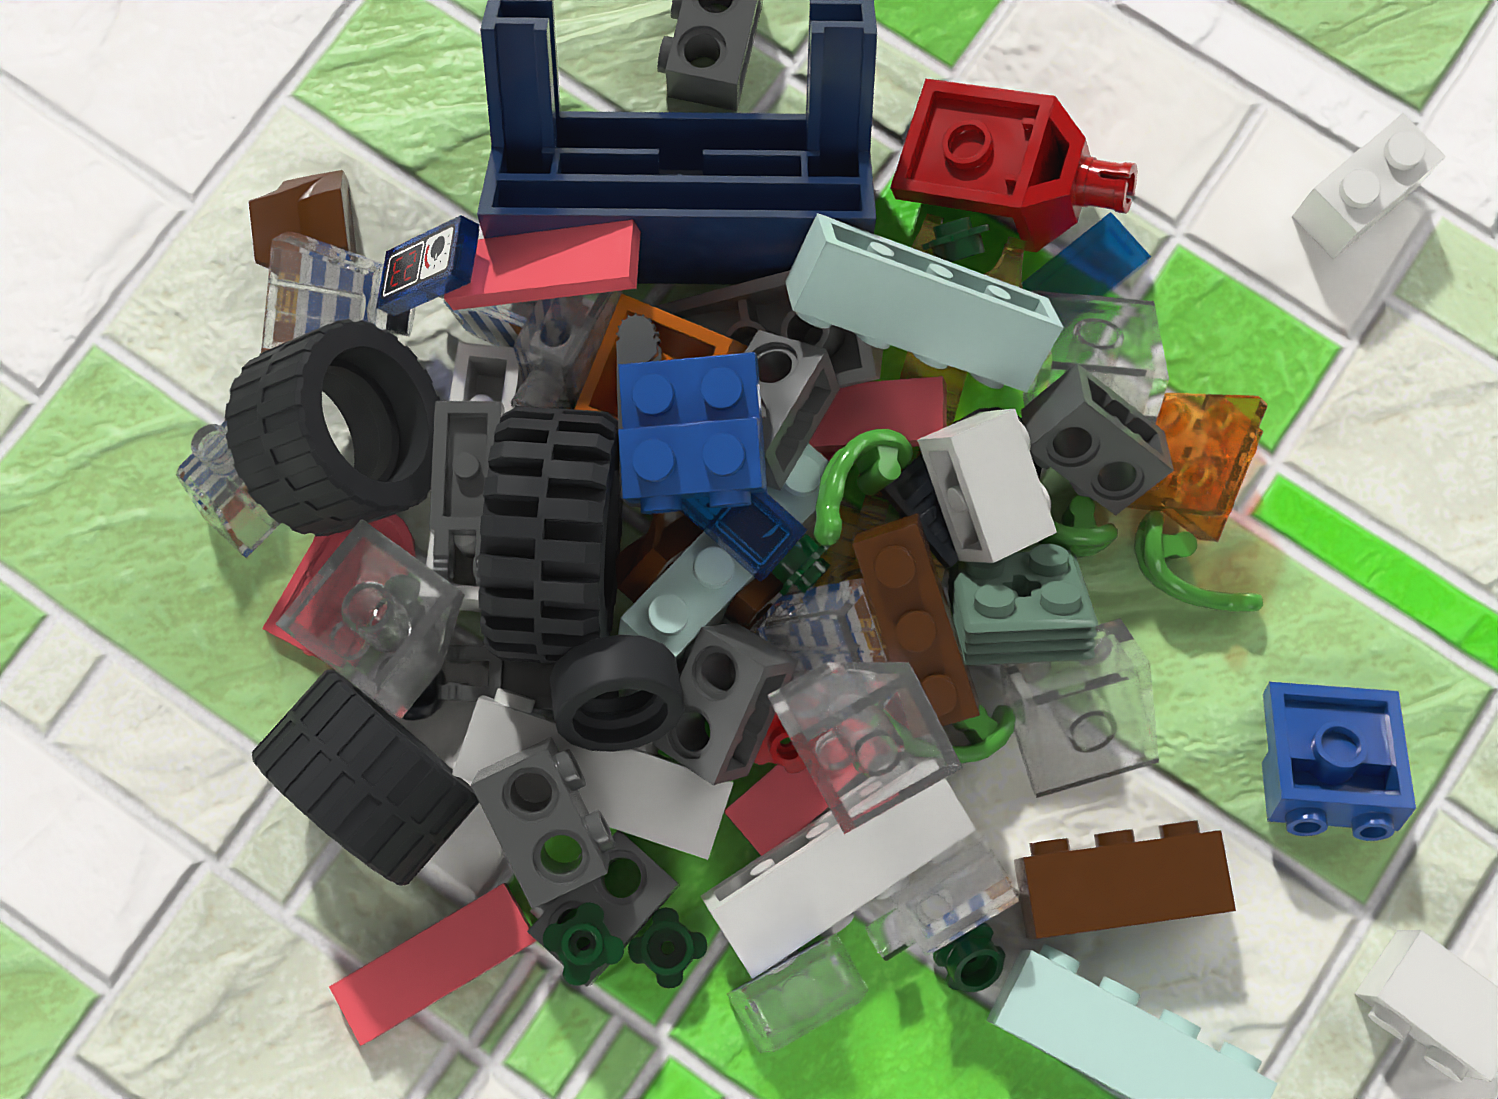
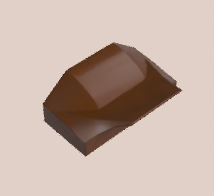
M343 170L286 180L282 182L277 190L249 200L256 264L272 270L283 278L287 231L299 233L336 246L337 248H334L336 250L344 249L349 257L358 264L349 184Z
M682 505V511L653 514L648 532L628 545L615 558L617 588L635 603L708 527L684 505Z

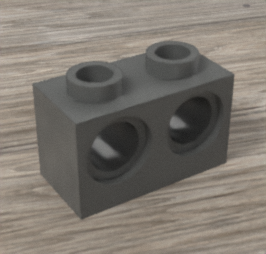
M672 0L671 18L677 19L674 37H663L657 71L666 74L668 97L732 111L738 110L763 0ZM711 4H721L728 8L720 13H710L704 10L706 6ZM699 57H707L716 62L707 68H698L690 64L692 60Z
M758 330L745 353L755 352L758 358L767 487L781 491L840 387L827 349Z
M1078 363L1021 409L1022 422L1030 437L1032 460L1043 469H1049L1050 467L1069 480L1078 495L1097 501L1114 515L1120 513L1174 471L1165 431Z
M737 622L701 627L698 636L690 643L684 653V663L686 665L680 677L684 713L676 727L662 738L653 741L652 745L710 784L717 785L748 776L798 660ZM730 659L734 663L736 670L735 681L732 679L729 671ZM705 718L710 727V738L705 730Z
M552 737L478 771L471 783V787L532 909L607 874L610 862L608 850L616 847L610 828L602 813L596 810L589 814L578 789L585 787L586 783L570 749L559 752ZM526 773L539 774L549 782L552 795L542 802L533 803L526 801L518 794L515 787V779ZM566 835L578 842L582 854L572 862H558L548 855L544 843L551 837Z
M617 830L613 835L616 847L608 850L610 855L609 866L620 859L634 861L641 872V882L638 889L628 897L617 898L608 891L605 884V875L531 909L530 913L538 920L527 932L544 947L543 934L550 924H561L567 913L578 909L583 903L591 902L602 907L604 910L603 922L609 928L612 936L619 937L623 941L625 948L680 884L623 832ZM590 943L580 950L586 951L590 947ZM547 950L561 963L555 952ZM605 963L593 971L589 981L584 985L586 987L591 986L610 964Z

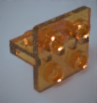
M1165 393L1161 397L1151 421L1165 431L1174 471L1127 506V508L1162 511L1185 530L1193 534L1198 540L1219 542L1263 434V430L1259 426L1266 412L1267 403L1261 397L1254 395Z

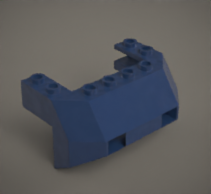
M554 0L487 1L480 31L491 152L477 212L484 239L634 220L641 232L637 284L736 285L791 270L817 213L874 234L876 209L870 153L877 49V24L874 0H810L806 114L561 111Z

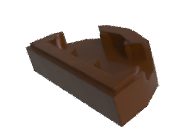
M793 546L736 594L724 615L726 619L731 623L737 622L746 629L751 630L775 607L771 601L780 594L779 591L783 588L784 584L770 571Z

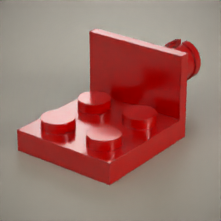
M925 78L890 188L895 199L1013 218L1024 250L1037 253L1078 223L1082 207L1093 206L1112 209L1118 213H1128L1132 201L1130 198H1126V195L1134 196L1138 170L1136 163H1117L1097 160L1096 157H1091L1086 137L1056 96Z

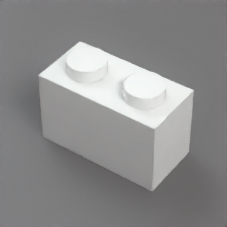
M1402 112L1318 183L1292 217L1332 259H1335L1417 189L1446 158V155Z
M1016 409L979 412L917 440L959 561L994 563L1057 533L1050 513V496L1046 488L1039 481L1030 454V437L1025 426L1019 421Z
M1397 930L1355 992V995L1373 1007L1368 1014L1369 1018L1397 1038L1404 1040L1409 1034L1429 1049L1424 1056L1425 1060L1448 1077L1458 1082H1461L1464 1077L1492 1082L1498 1073V986L1422 930Z

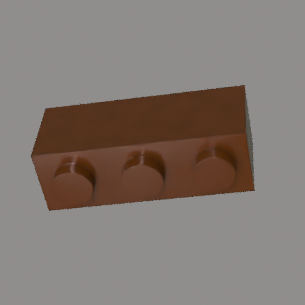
M917 513L856 533L852 545L915 735L980 716L976 688L969 667L964 661L959 636L919 514Z
M1198 820L1160 825L1158 826L1160 839L1135 842L1133 829L1094 834L1095 848L1071 851L1068 838L1029 843L1031 856L1014 859L1026 938L1040 939L1236 911L1221 830L1200 833Z

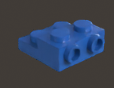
M755 352L618 364L623 429H618L624 500L631 503H640L642 514H659L682 511V499L709 497L710 508H732L751 505V493L768 492L758 358Z
M1269 682L1263 692L1268 753L1262 761L1267 822L1286 823L1287 831L1297 836L1317 835L1326 831L1328 826L1352 828L1355 838L1364 841L1383 840L1391 837L1394 831H1399L1416 809L1399 691Z

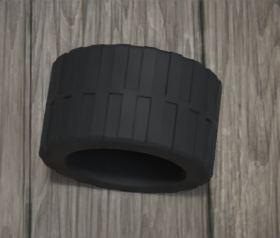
M351 319L338 320L260 353L258 357L249 360L241 368L242 372L239 377L234 379L229 390L231 394L229 403L226 404L225 420L227 421V433L225 434L228 449H231L235 462L233 465L239 479L242 478L247 486L249 495L257 505L260 504L267 511V514L279 524L284 523L292 531L304 535L312 533L315 536H329L409 510L410 507L419 505L427 498L428 492L431 490L435 403L440 401V397L435 392L432 385L433 381L427 370L423 369L418 362V357L408 346H404L398 341L397 336L386 329L382 330L376 327L374 323L364 320L353 322ZM322 392L337 406L349 428L354 449V467L340 453L328 431L323 414Z
M333 669L324 671L252 751L253 762L260 769V772L297 809L369 868L400 886L408 885L479 804L472 787L462 778L452 775L453 769L375 701Z

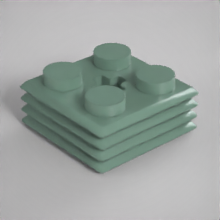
M1041 544L1034 547L1030 552H1015L994 563L958 560L948 569L950 579H948L949 589L947 592L966 665L982 666L1086 661L1095 657L1093 648L1096 647L1094 637L1097 636L1095 627L1098 626V620L1076 554L1071 550H1066L1054 544Z

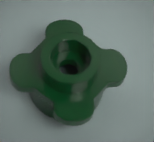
M964 217L933 227L935 240L922 244L921 247L923 251L932 249L935 257L954 262L986 252L981 233L989 231L990 228L988 224L972 228L970 217Z
M805 534L770 571L784 584L779 593L784 597L795 586L805 594L830 568L831 565L822 557L828 552L827 550L831 545L826 547L819 546L808 534Z
M591 902L581 904L574 917L563 924H550L543 934L544 947L556 953L564 966L562 973L564 980L574 986L586 984L593 971L605 963L611 965L618 963L624 954L623 941L619 937L611 935L609 928L603 922L604 910L598 904ZM581 937H586L590 941V947L586 951H582L577 947V941Z
M665 907L655 911L652 917L653 924L643 936L634 937L630 941L628 954L634 963H644L656 974L657 983L661 987L670 989L682 983L683 971L693 959H700L706 954L707 940L702 933L691 932L680 923L676 910ZM665 941H670L674 945V951L671 954H664L662 952L661 946Z
M988 923L980 924L934 951L933 959L939 967H945L948 972L946 982L951 989L978 992L991 986L1001 975L1006 954L1002 947L996 946L991 939L994 931Z

